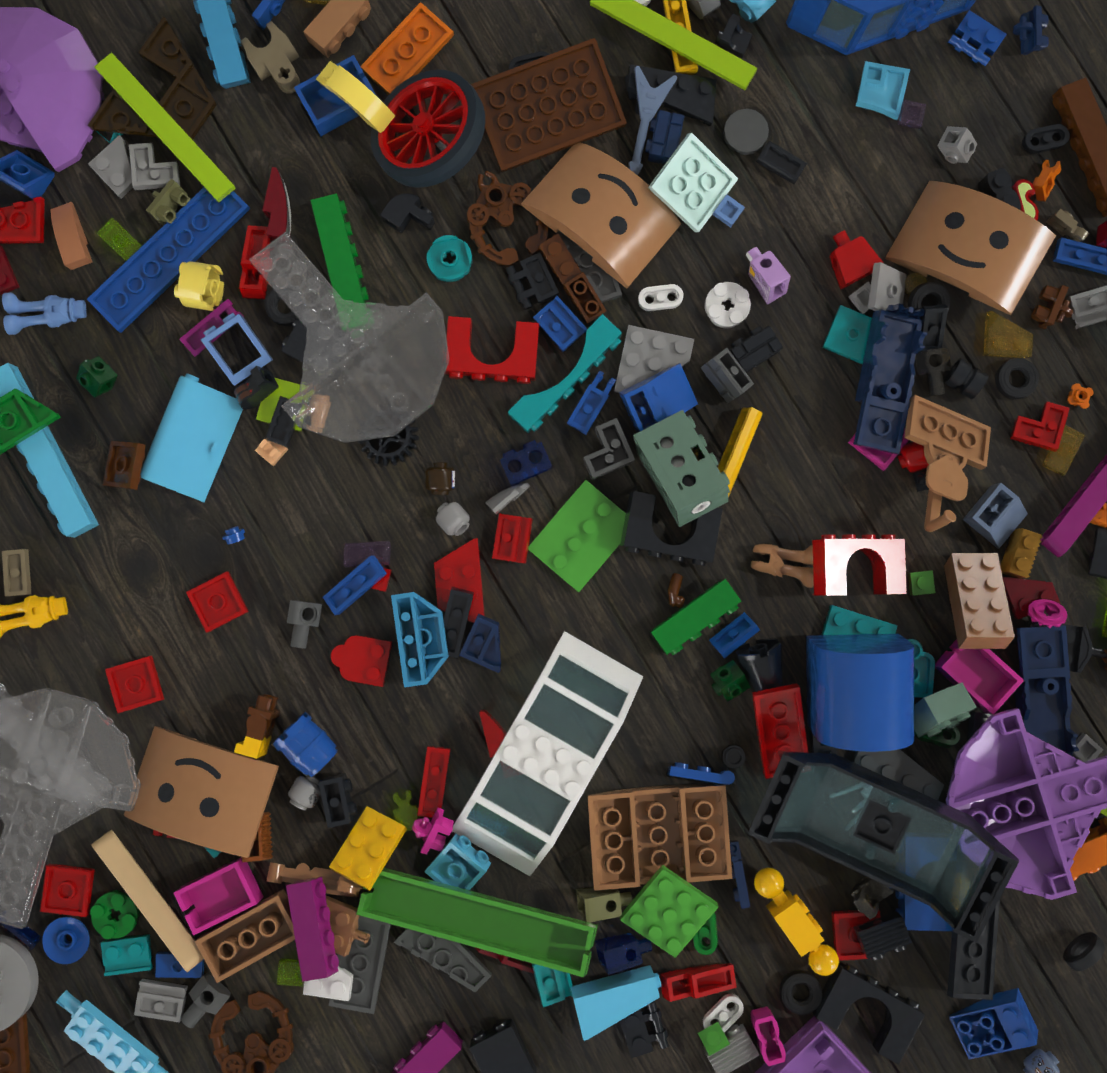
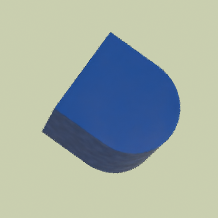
M900 634L806 636L807 726L815 738L824 745L852 751H891L912 745L914 743V645Z

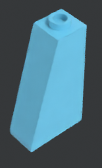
M651 965L570 987L583 1040L590 1039L660 998L658 988L662 987L659 974L653 973Z

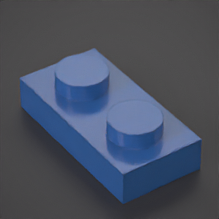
M744 612L709 641L721 656L725 658L759 632L760 629Z

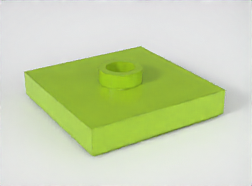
M275 378L279 387L260 403L256 420L270 424L279 397L283 396L303 404L294 429L301 432L313 388Z

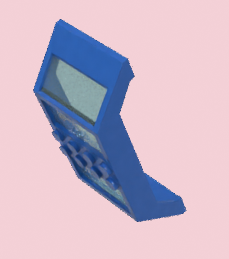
M795 0L786 24L789 28L844 55H849L895 37L896 39L903 38L914 30L917 32L922 31L932 23L970 10L976 0Z

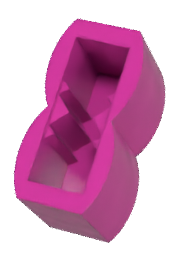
M767 1006L751 1010V1023L757 1034V1045L765 1063L768 1066L785 1062V1049L779 1038V1027L771 1010Z

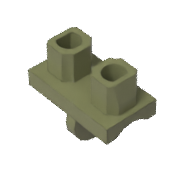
M170 179L160 193L155 190L153 191L152 196L155 199L146 211L159 224L164 226L166 222L172 223L175 220L176 209L179 206H186L190 198L176 181Z

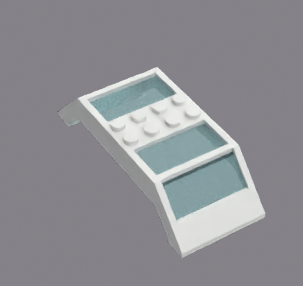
M564 631L475 790L455 821L452 832L459 836H466L471 843L531 876L555 844L622 726L643 676Z

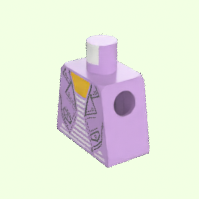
M757 247L748 251L746 254L750 261L748 274L768 305L787 293L791 276L771 251L761 254Z

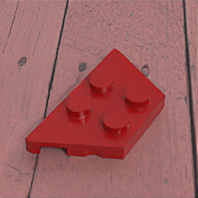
M474 538L434 563L438 609L446 611L452 587L474 592L467 619L473 623L478 613L485 616L478 538Z

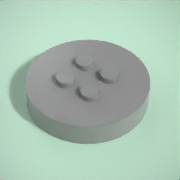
M0 934V1031L15 1023L29 1010L37 994L39 976L34 958L27 948L17 940Z

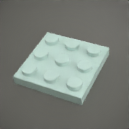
M688 133L648 188L694 232H699L738 178L693 133Z

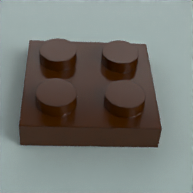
M111 441L103 486L137 490L141 480L140 473L142 462L145 458L146 445Z

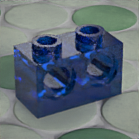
M534 440L523 445V450L516 452L514 449L502 455L503 458L500 459V462L511 486L552 469V464L542 442L536 443ZM531 453H540L542 460L539 463H532L529 460ZM512 461H518L521 464L520 471L516 473L511 472L508 469L509 464Z

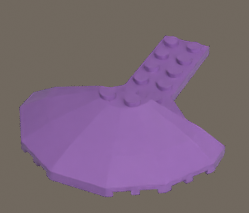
M0 7V141L44 153L53 168L60 172L81 159L82 150L86 143H90L93 138L91 134L94 130H91L88 124L101 107L102 100H104V93L102 92V81L104 78L95 69L94 66L98 64V61L81 32L39 8Z
M1013 708L991 715L958 751L946 803L971 815L1019 859V863L1006 888L1035 894L1050 900L1077 893L1070 871L1074 863L1073 858L1078 848L1083 846L1094 818L1098 817L1102 809L1107 808V755L1082 762L1026 732L1020 710ZM964 828L958 840L961 851L981 868L990 848L973 833Z

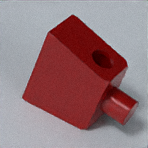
M845 230L833 236L838 248L829 256L841 290L872 274L874 263H883L863 236H859L851 241Z

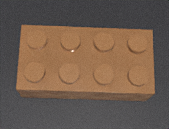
M952 553L944 565L959 649H1006L1015 636L998 553Z
M282 889L258 904L206 931L195 941L217 983L295 940L288 895Z

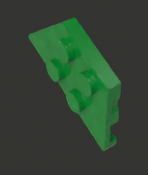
M16 388L0 397V455L58 420L61 416Z

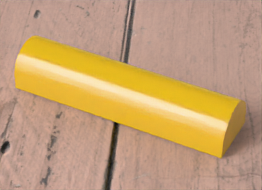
M662 0L665 18L691 31L686 0ZM672 51L675 72L688 75L697 73L698 65Z
M753 407L741 409L718 465L720 473L724 471L729 479L730 484L728 487L730 493L763 414Z

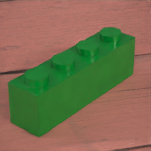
M722 579L649 632L666 655L669 653L675 655L684 648L682 646L687 640L692 642L700 637L702 629L707 626L709 629L720 622L719 617L723 614L730 615L739 608L737 604L741 602V599L728 581Z

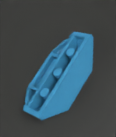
M415 592L391 595L404 687L428 684L449 657L443 613Z

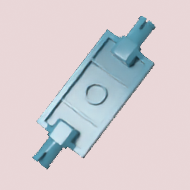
M66 990L56 1001L57 1004L72 1015L71 1021L63 1032L71 1040L76 1041L85 1048L90 1055L100 1060L109 1070L115 1073H169L158 1064L159 1057L88 1000L81 1003Z

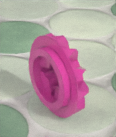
M1039 599L1033 601L1028 607L1027 615L1031 617L1032 622H1039V626L1046 625L1049 629L1052 626L1059 628L1061 624L1066 622V609L1055 601Z

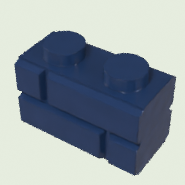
M659 110L657 117L652 118L649 131L653 132V137L647 140L645 153H649V162L665 165L679 146L684 115Z

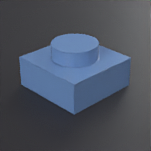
M726 195L714 211L713 216L731 228L745 207L729 195Z

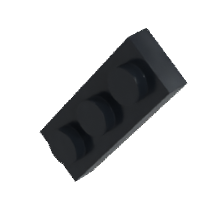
M456 587L451 588L444 616L448 655L454 658H458L474 595V592Z

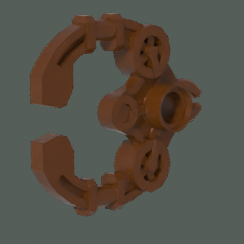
M487 170L484 174L491 178V184L485 185L483 183V174L478 175L477 183L481 193L477 202L472 204L467 211L466 216L471 232L470 238L472 241H475L479 255H484L488 260L496 264L510 266L519 261L517 251L514 248H506L498 252L492 248L491 244L486 245L482 237L485 235L482 227L487 224L489 217L494 218L502 227L511 226L514 220L513 205L523 207L521 203L531 193V188L522 182L515 183L513 186L499 183L497 177ZM491 193H498L501 196V200L493 202L489 195ZM539 219L535 222L536 226H538L537 234L529 237L525 243V248L531 255L541 251L538 246L546 241L548 235V226Z
M264 991L248 995V1006L250 1009L260 1010L267 1007L272 1012L273 1017L278 1016L281 1027L277 1028L279 1037L273 1040L270 1045L265 1042L260 1033L252 1032L245 1039V1052L242 1054L240 1052L230 1053L229 1045H223L221 1035L225 1034V1021L235 1018L240 1012V1006L236 999L225 1002L215 1015L211 1033L208 1035L209 1039H212L213 1055H215L221 1065L222 1072L274 1073L280 1063L286 1061L294 1051V1044L292 1042L293 1024L288 1019V1007L285 1008L277 998ZM256 1061L264 1064V1071L257 1069Z

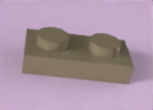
M28 549L2 551L5 596L31 595Z

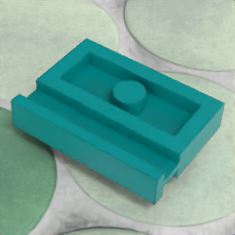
M150 934L108 939L101 942L103 966H105L104 976L148 971L153 968Z
M532 963L543 1007L565 1000V997H573L570 988L573 985L569 973Z

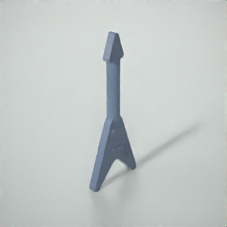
M636 66L634 73L641 121L632 161L628 162V167L638 175L643 167L641 158L649 122L674 85L677 76L674 75L658 87L652 88L640 67Z

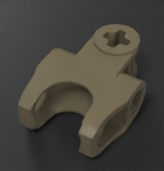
M270 21L266 25L271 33V41L266 47L257 48L246 37L240 41L246 51L249 62L261 81L272 76L283 92L294 93L296 92L294 87L300 84V79L291 62L299 58V55L286 34Z

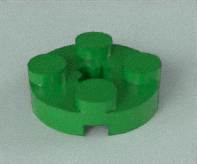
M112 890L102 895L90 910L92 924L104 939H117L126 936L136 927L138 917L140 916V910L129 895L119 892L120 890ZM112 909L120 911L119 920L111 917Z

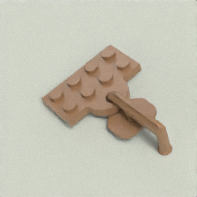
M914 395L909 400L910 405L904 438L924 446V455L929 464L926 472V485L929 488L924 529L927 532H933L956 521V515L951 510H945L944 514L940 516L942 496L957 502L965 499L968 479L962 469L966 464L980 470L987 467L991 427Z

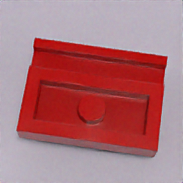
M499 514L492 559L526 564L533 519Z

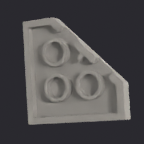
M628 325L614 392L619 393L678 363H681L683 367L690 361L694 339Z

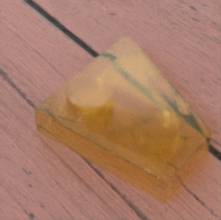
M988 311L985 323L984 355L1017 358L1032 357L1033 334L999 314Z

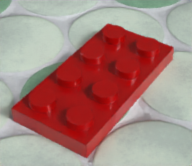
M797 683L752 692L763 775L766 779L773 778L784 752L808 753L801 693ZM805 765L802 771L810 770L808 765Z

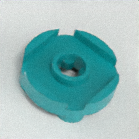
M445 235L433 242V245L427 252V263L430 271L438 280L454 282L462 279L470 272L472 254L465 241L463 242L453 235ZM451 253V256H456L452 264L443 261V259L447 258L446 254Z

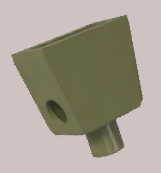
M593 887L576 889L578 913L589 923L622 916L621 907H627L632 901L631 892L619 893L617 889L594 891Z

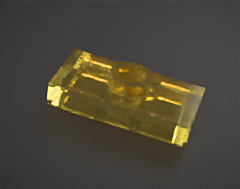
M1065 425L1058 450L1056 452L1049 451L1042 466L1062 476L1066 475L1085 435Z

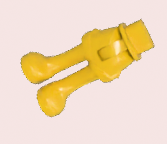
M33 595L26 597L20 603L0 604V617L25 613L21 617L0 621V638L8 630L22 626H29L33 629L42 627V625L53 619L57 620L59 616L67 615L68 608L65 597L55 598L54 596L39 597Z

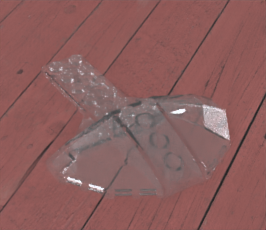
M286 232L249 259L251 264L307 329L300 391L281 405L299 428L344 443L391 437L398 434L434 405L450 358L443 311L427 292L411 305H399V307L386 306V304L367 302L366 304L343 300Z
M43 688L0 700V817L4 823L0 839V923L20 929L27 926L54 835L102 808L132 811L134 809L141 784L140 780L137 779L134 768L135 761L130 753L129 738L125 733L122 734L113 724L114 721L103 713L95 701L50 688Z

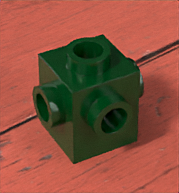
M98 356L92 360L87 359L79 365L76 379L95 398L111 390L118 375Z
M734 660L719 667L710 674L714 681L711 684L713 690L718 696L723 695L727 702L750 688L744 673Z

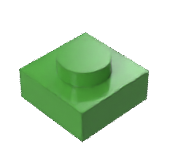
M933 570L908 573L910 595L935 593Z
M719 1022L698 1033L709 1056L730 1045Z

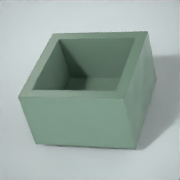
M963 682L924 697L914 705V730L918 737L926 734L928 737L935 736L942 732V729L946 727L948 730L961 724V721L971 717L969 713L977 707Z

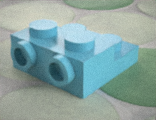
M455 834L424 872L436 882L470 890L486 873L491 862L484 851H477L471 846V841L466 836Z

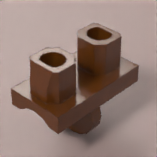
M1046 285L1042 288L1039 298L1048 302L1047 307L1037 305L1031 314V318L1040 322L1039 328L1045 330L1048 325H1054L1055 321L1062 323L1064 318L1072 317L1073 310L1069 308L1070 301L1064 300L1069 287L1061 285L1056 288Z

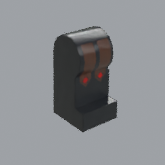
M256 365L250 371L252 375L234 389V394L242 409L247 410L256 407L279 387L271 371Z

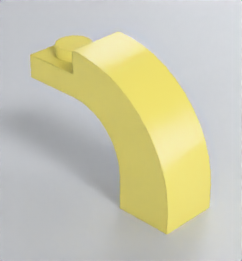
M329 61L316 78L322 86L341 98L368 125L380 133L385 130L395 117L392 111L371 90L340 65L337 66Z

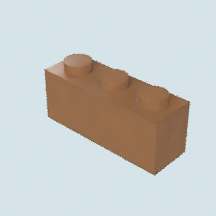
M330 0L303 31L307 41L329 58L331 54H335L339 50L344 39L354 33L358 23L368 17L371 10L369 0Z

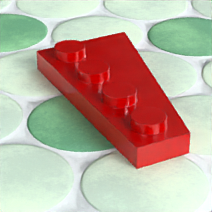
M40 196L33 198L32 201H20L13 203L12 206L0 207V244L44 243V198Z

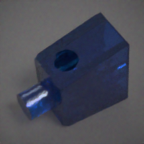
M632 933L595 940L599 964L608 975L641 965L643 963L641 954L652 952L650 940L647 938L637 940Z

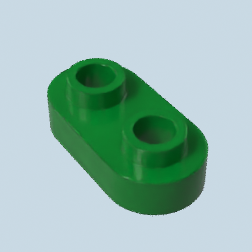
M715 913L712 914L693 937L695 949L703 955L712 954L718 945ZM703 938H709L711 943H704Z

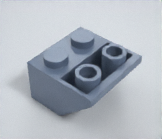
M998 483L991 485L963 520L999 549L1028 513L1020 498L1005 485Z

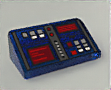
M4 910L0 913V927L29 951L33 950L41 940V936L9 910Z

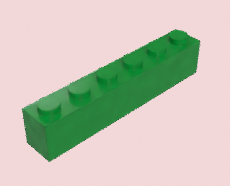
M337 193L312 199L311 204L342 330L349 335L372 329L371 322L374 321L372 309H367L365 300H369L366 286L362 287L360 279L364 278L361 265L356 264L355 257H358V251L355 243L351 244L350 236L353 235L350 222L345 220L344 214H348L345 201H341Z

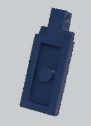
M738 840L730 841L731 861L733 862L731 864L732 879L736 878L737 887L733 888L735 902H740L741 909L749 908L750 902Z

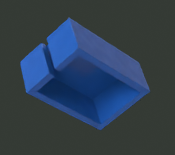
M354 55L336 64L351 73L375 94ZM317 74L295 86L294 89L319 135L323 136L359 115L341 98L322 86L316 80L319 76Z

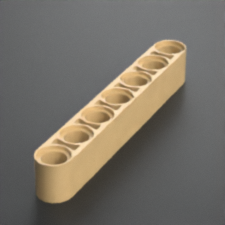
M112 829L91 844L93 849L183 969L189 972L204 958L195 943L196 940Z

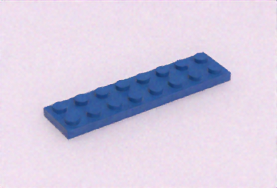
M203 187L186 206L176 213V218L172 223H166L87 300L118 332L122 333L179 278V266L182 262H196L250 210V207L234 191L218 203Z

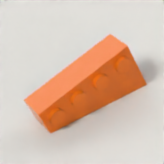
M1106 817L1098 820L1100 825L1089 828L1090 832L1083 846L1078 848L1073 858L1074 863L1070 868L1073 881L1079 875L1095 873L1102 866L1107 865Z

